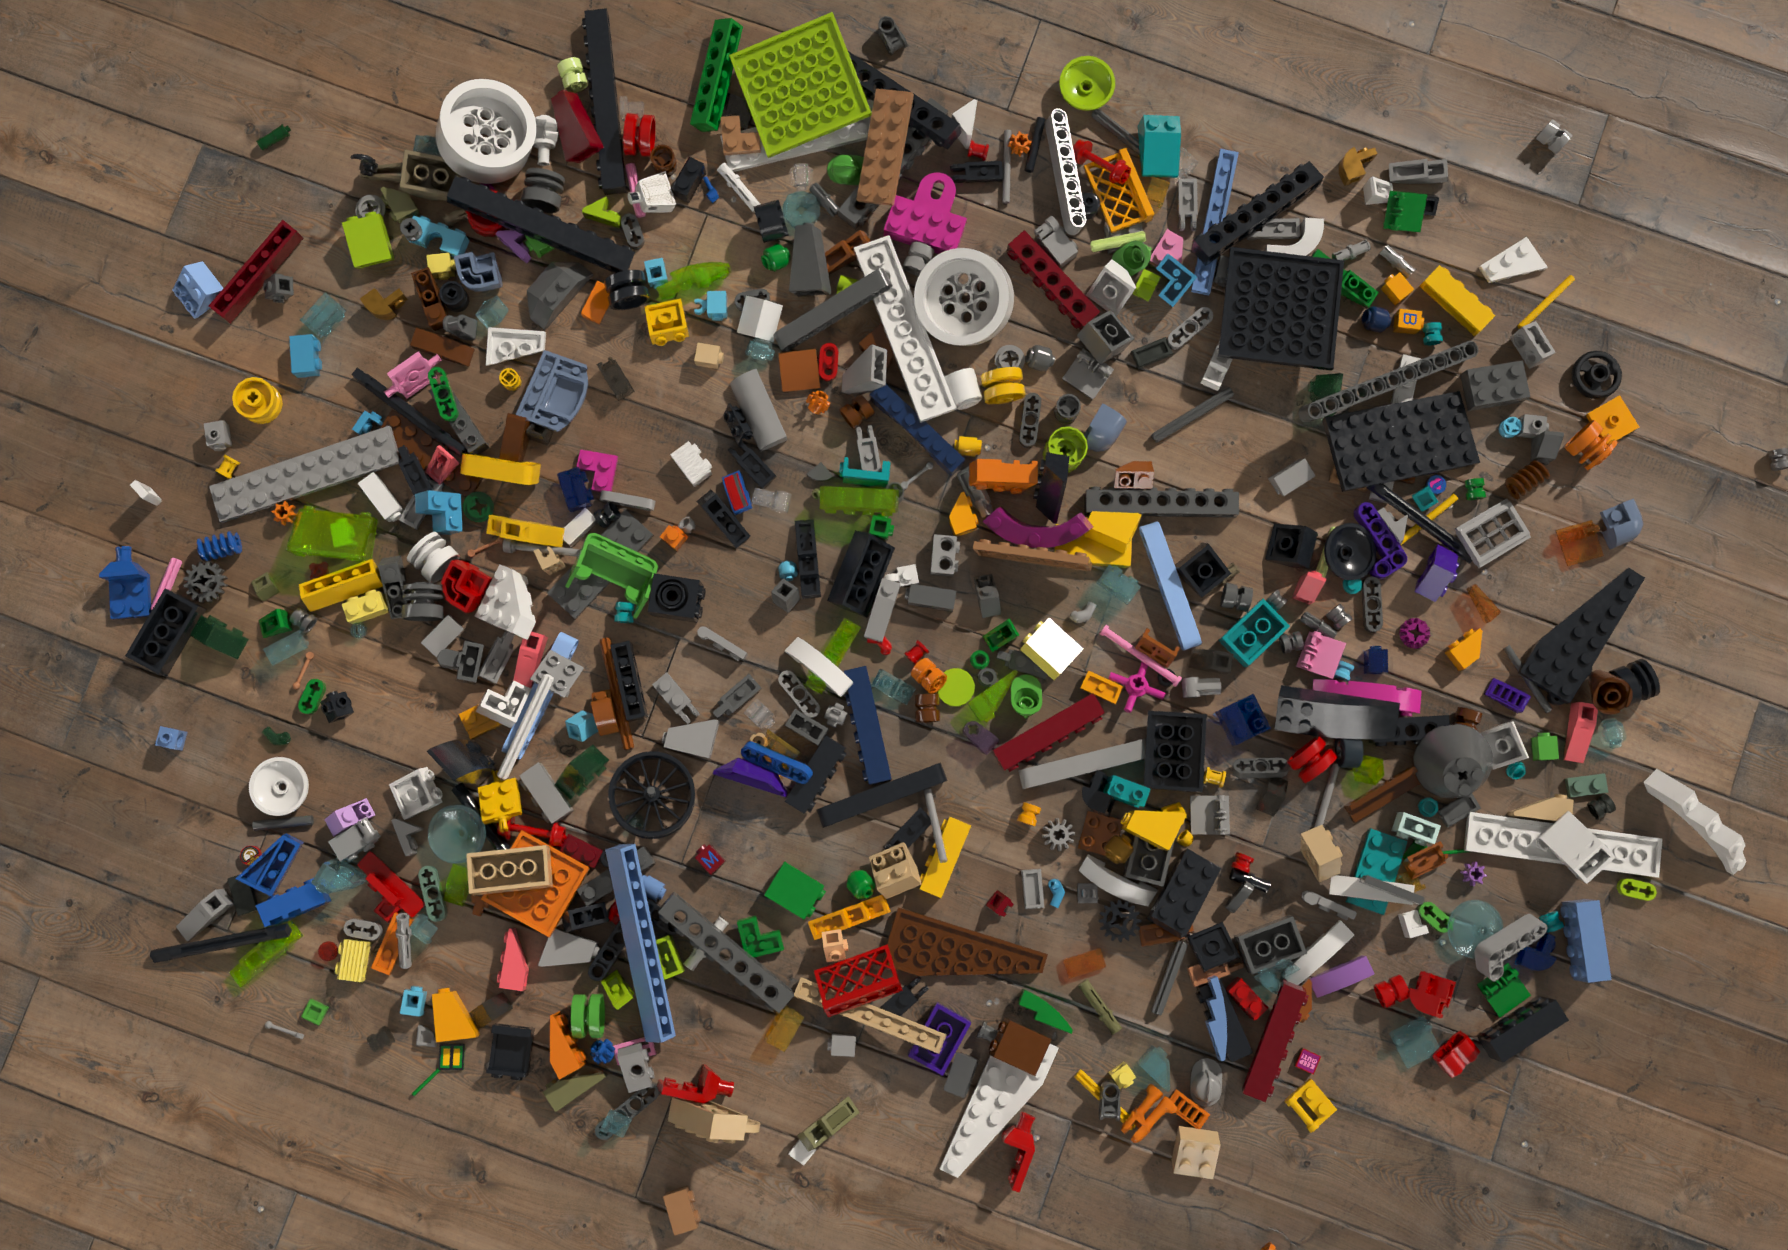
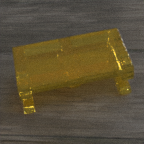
M786 1005L776 1015L764 1037L765 1041L785 1052L804 1016Z

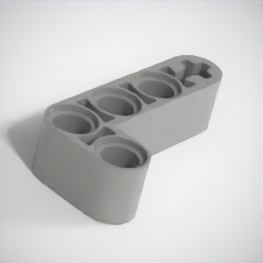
M1526 914L1480 942L1475 948L1477 970L1492 981L1498 980L1504 972L1503 961L1544 936L1547 931V925L1532 914Z

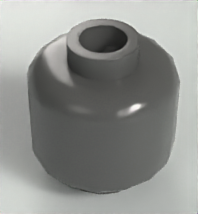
M1034 345L1028 349L1025 361L1031 369L1047 371L1049 367L1053 366L1055 356L1052 355L1050 348Z

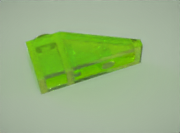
M1016 669L967 703L979 722L984 720L987 723L995 717L994 713L999 708L1018 673Z

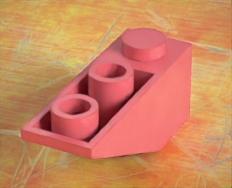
M531 632L528 640L522 639L513 681L532 688L534 681L530 680V678L540 665L548 637Z
M1584 702L1571 703L1563 760L1584 763L1597 722L1598 709L1593 704Z
M509 928V931H506L504 936L506 949L501 954L500 962L503 963L502 971L498 973L497 983H500L499 988L524 991L527 986L529 968L516 928Z

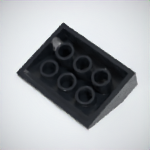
M1148 710L1144 773L1145 787L1181 792H1203L1207 714Z

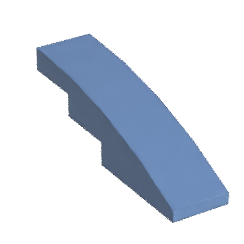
M1211 976L1207 980L1213 997L1206 999L1212 1019L1206 1020L1205 1023L1217 1058L1220 1061H1224L1227 1046L1226 1011L1219 979L1217 976Z

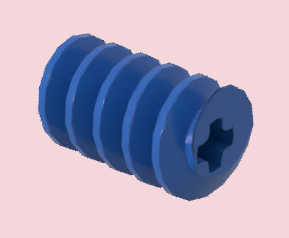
M228 531L226 538L223 533H220V539L216 535H212V541L205 537V543L200 538L197 539V550L200 558L203 561H211L212 558L218 559L219 557L223 558L227 555H234V553L240 554L242 552V544L238 533L236 532L235 536H233Z

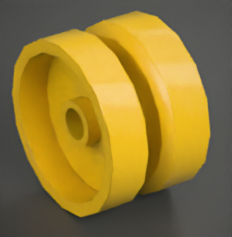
M1005 367L983 373L981 375V383L984 388H987L983 392L985 403L992 405L1004 404L1024 398L1026 395L1025 387L1020 384L1023 380L1022 369L1019 367Z
M251 377L244 379L238 383L233 391V406L239 414L253 423H269L276 419L281 412L283 402L280 393L262 378Z

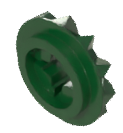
M473 492L465 498L463 511L471 521L484 522L489 519V515L493 514L494 503L486 493ZM475 499H477L479 504H487V506L481 509V515L477 510H470V508L476 505Z

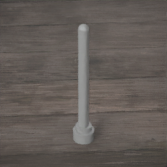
M506 538L503 541V552L513 553L517 550L534 552L536 549H539L542 553H549L546 545L519 543L517 540ZM549 546L557 555L577 557L581 550Z

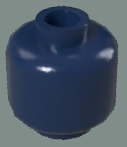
M1371 306L1363 312L1361 322L1366 330L1382 333L1390 326L1391 317L1387 309Z

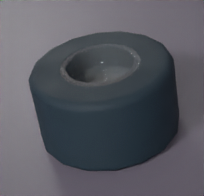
M1335 739L1334 753L1338 756L1336 763L1339 767L1358 768L1363 761L1362 739Z

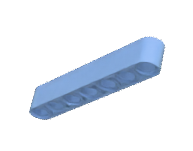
M1156 521L1139 527L1144 547L1181 649L1185 651L1202 645L1199 631L1159 522Z
M560 632L551 650L571 660L579 640ZM535 682L517 722L512 727L502 747L503 753L507 754L539 684ZM550 690L517 757L518 760L523 757L553 697L554 692Z

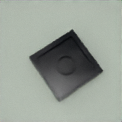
M1223 922L1187 937L1203 973L1240 959V955Z

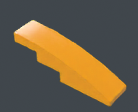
M881 894L808 921L814 940L822 938V932L838 929L842 931L891 911L886 898Z

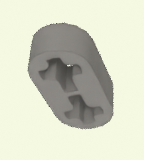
M350 919L344 924V932L350 937L376 940L383 933L382 926L377 922ZM355 922V926L361 927V931L356 930L352 933V929H349V926ZM375 926L374 929L377 930V934L371 936L370 932L365 931L366 928L370 929Z

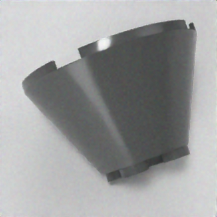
M1455 724L1437 727L1427 733L1416 747L1413 761L1418 772L1415 775L1421 785L1436 796L1450 799L1467 796L1478 790L1490 775L1493 765L1491 747L1481 733L1469 726Z

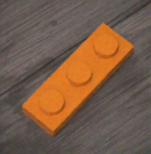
M396 912L392 917L371 967L387 975H391L399 956L398 938L395 933L397 929L396 916L399 913ZM409 918V927H410V928H411V925H412V923H413V921H414V919H411V918Z

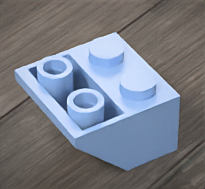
M202 261L184 266L172 291L195 319L210 309V303L222 291L223 287Z

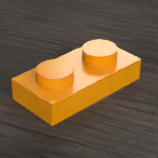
M1087 671L1080 689L1091 694L1094 693L1095 696L1116 704L1123 686L1091 671Z

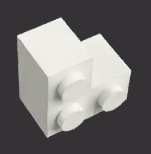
M513 681L508 687L505 696L488 689L484 693L476 712L512 728L518 720L531 688Z

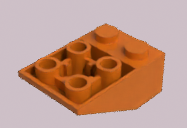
M560 1011L550 1015V1063L559 1080L584 1066L587 1059L582 1048L579 1049L576 1044L578 1039L573 1038L572 1031L570 1032L567 1026L569 1024L567 1017L564 1013L561 1014Z

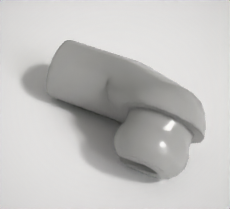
M1088 601L1084 610L1071 612L1070 619L1075 623L1089 621L1097 605Z

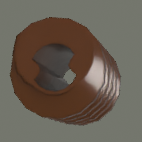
M1534 460L1511 477H1508L1505 480V486L1508 493L1518 500L1520 499L1519 494L1525 496L1526 491L1531 492L1532 487L1536 488L1538 483H1544V478L1549 479L1550 474L1543 464Z

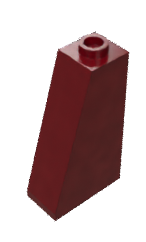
M561 90L551 98L566 161L581 163L604 148L577 93Z

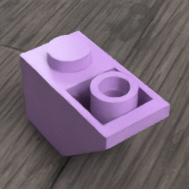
M366 798L334 811L324 820L334 837L356 825L358 821L361 822L366 817L369 820L375 816V813Z

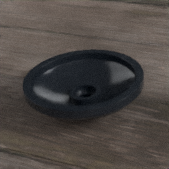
M1345 523L1335 527L1328 535L1324 546V556L1329 569L1334 575L1343 580H1358L1366 576L1374 566L1376 546L1373 537L1363 526L1355 523Z

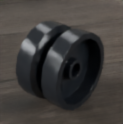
M626 270L610 275L604 280L606 292L610 294L608 301L611 309L629 310L640 307L650 301L649 290L645 287L647 282L643 271Z

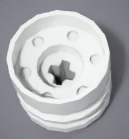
M432 532L422 538L411 549L407 556V561L414 564L416 569H422L421 574L430 583H435L442 579L451 560H459L460 555L451 546L445 547L446 541L437 532Z

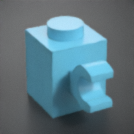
M707 291V300H694L695 304L702 305L700 309H694L695 314L701 315L707 310L708 318H712L713 321H722L723 318H727L726 291Z

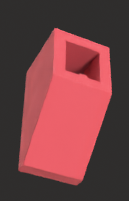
M1316 571L1305 573L1299 578L1292 598L1311 605L1319 595L1326 582V578Z

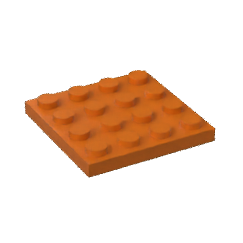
M521 830L510 849L549 845ZM551 846L549 847L553 887L483 894L481 898L484 902L549 938L590 870L588 866Z

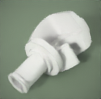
M540 115L535 117L536 137L533 146L538 149L537 164L549 166V151L555 148L558 138L557 123L554 118L548 115Z

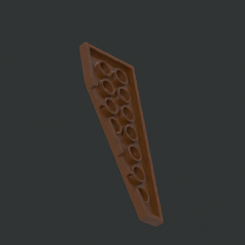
M899 907L887 942L895 969L917 976L1043 973L1048 954ZM884 952L881 963H883L887 957L886 952Z

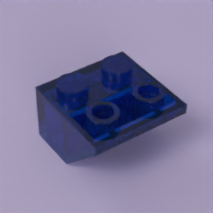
M1254 694L1215 711L1232 746L1271 729Z

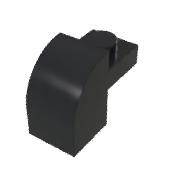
M1097 770L1096 774L1091 777V787L1083 786L1082 798L1092 811L1110 817L1116 799L1109 794L1103 793L1108 776L1104 772Z

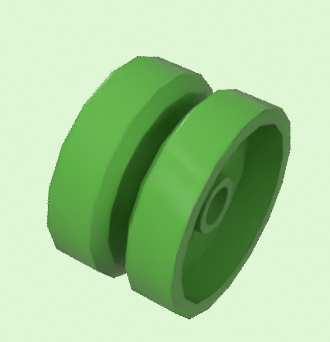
M585 994L573 995L571 1005V1031L573 1038H585L587 1032H589L591 1038H602L605 1028V1001L603 994H592L589 1001Z

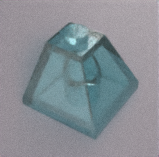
M334 858L322 864L311 883L316 886L315 888L319 892L329 894L354 889L368 881L365 879L367 876L346 861L340 862L338 858Z

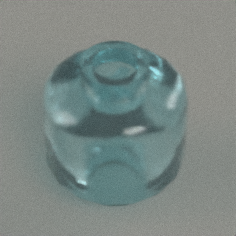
M754 338L753 341L750 340L746 349L749 361L765 365L768 360L772 361L775 350L772 349V343L760 338Z
M1615 718L1602 721L1598 727L1601 743L1605 746H1610V748L1622 746V743L1627 738L1623 723Z

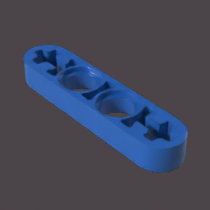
M749 741L741 749L744 759L797 783L806 784L813 775L809 766L755 742ZM764 756L770 757L772 762H768ZM781 763L786 764L789 770L783 768Z

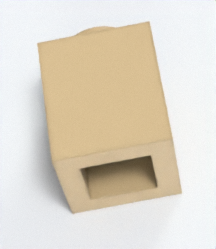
M697 343L694 359L696 366L718 369L719 364H722L724 359V353H722L720 346Z

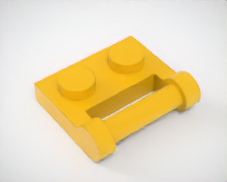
M1311 1078L1284 1101L1303 1120L1310 1133L1314 1132L1319 1125L1337 1111L1335 1106ZM1299 1097L1317 1116L1314 1120L1310 1118L1297 1102Z

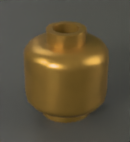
M1124 834L1121 837L1113 835L1104 847L1105 856L1115 864L1119 862L1125 863L1134 851L1133 846L1130 844L1132 840Z

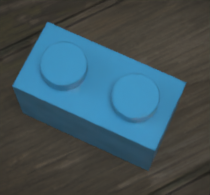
M312 334L289 336L292 374L297 378L320 376V370L322 369V361L319 358L318 352L321 351L320 341Z

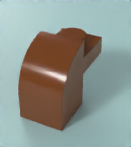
M611 690L591 693L592 712L600 736L619 732Z

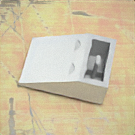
M1569 811L1539 837L1568 869L1586 884L1616 858Z

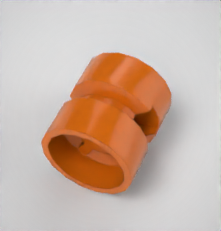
M923 658L917 662L911 671V677L930 694L938 692L947 681V675L939 668H936V665L928 658Z

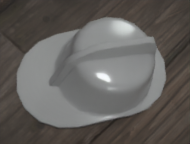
M1204 1058L1197 1061L1192 1068L1190 1093L1193 1101L1198 1105L1204 1107L1211 1106L1221 1096L1222 1069L1216 1061Z

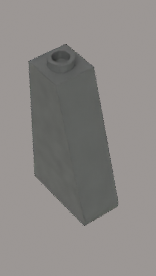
M803 223V225L795 226L789 291L798 297L831 295L821 230L812 223Z

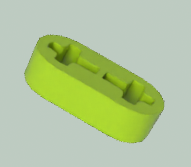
M1625 878L1617 883V891L1623 896L1650 901L1657 894L1656 888L1650 883ZM1628 884V886L1634 887V890L1626 891L1623 885ZM1647 888L1650 894L1645 896V893L1639 892L1640 889Z

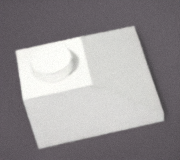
M1111 260L1103 268L1086 296L1105 310H1112L1117 316L1136 289V286L1128 271L1114 260Z

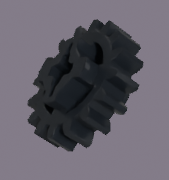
M1118 900L1116 905L1111 901V907L1109 908L1105 905L1106 912H1100L1104 916L1103 919L1099 920L1100 923L1104 924L1100 930L1107 931L1104 935L1105 937L1112 935L1111 941H1114L1116 938H1118L1120 943H1122L1123 938L1130 941L1129 935L1135 937L1134 930H1140L1137 923L1142 922V920L1136 918L1140 912L1134 913L1135 906L1128 907V901L1124 905L1121 900ZM1118 908L1127 909L1130 913H1120ZM1112 911V920L1107 922V917L1109 913ZM1117 916L1127 918L1123 921V926L1113 924L1117 921ZM1133 920V926L1128 931L1127 925L1129 921ZM1110 929H1120L1122 934H1115Z

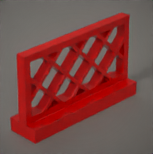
M888 944L814 970L823 1010L828 1017L903 991ZM886 952L887 957L883 963L875 960L878 954ZM864 959L869 961L865 970L857 967L859 961ZM873 963L881 966L877 975L869 972ZM848 966L851 968L847 976L839 974L841 967ZM884 969L892 971L893 977L887 979L880 976ZM854 970L862 973L858 982L850 979ZM827 972L832 974L828 983L821 981L820 975ZM866 975L874 978L871 985L866 986L862 984ZM836 976L844 980L840 988L832 986ZM848 982L856 985L851 992L843 991ZM829 988L837 991L834 998L826 999L825 995Z

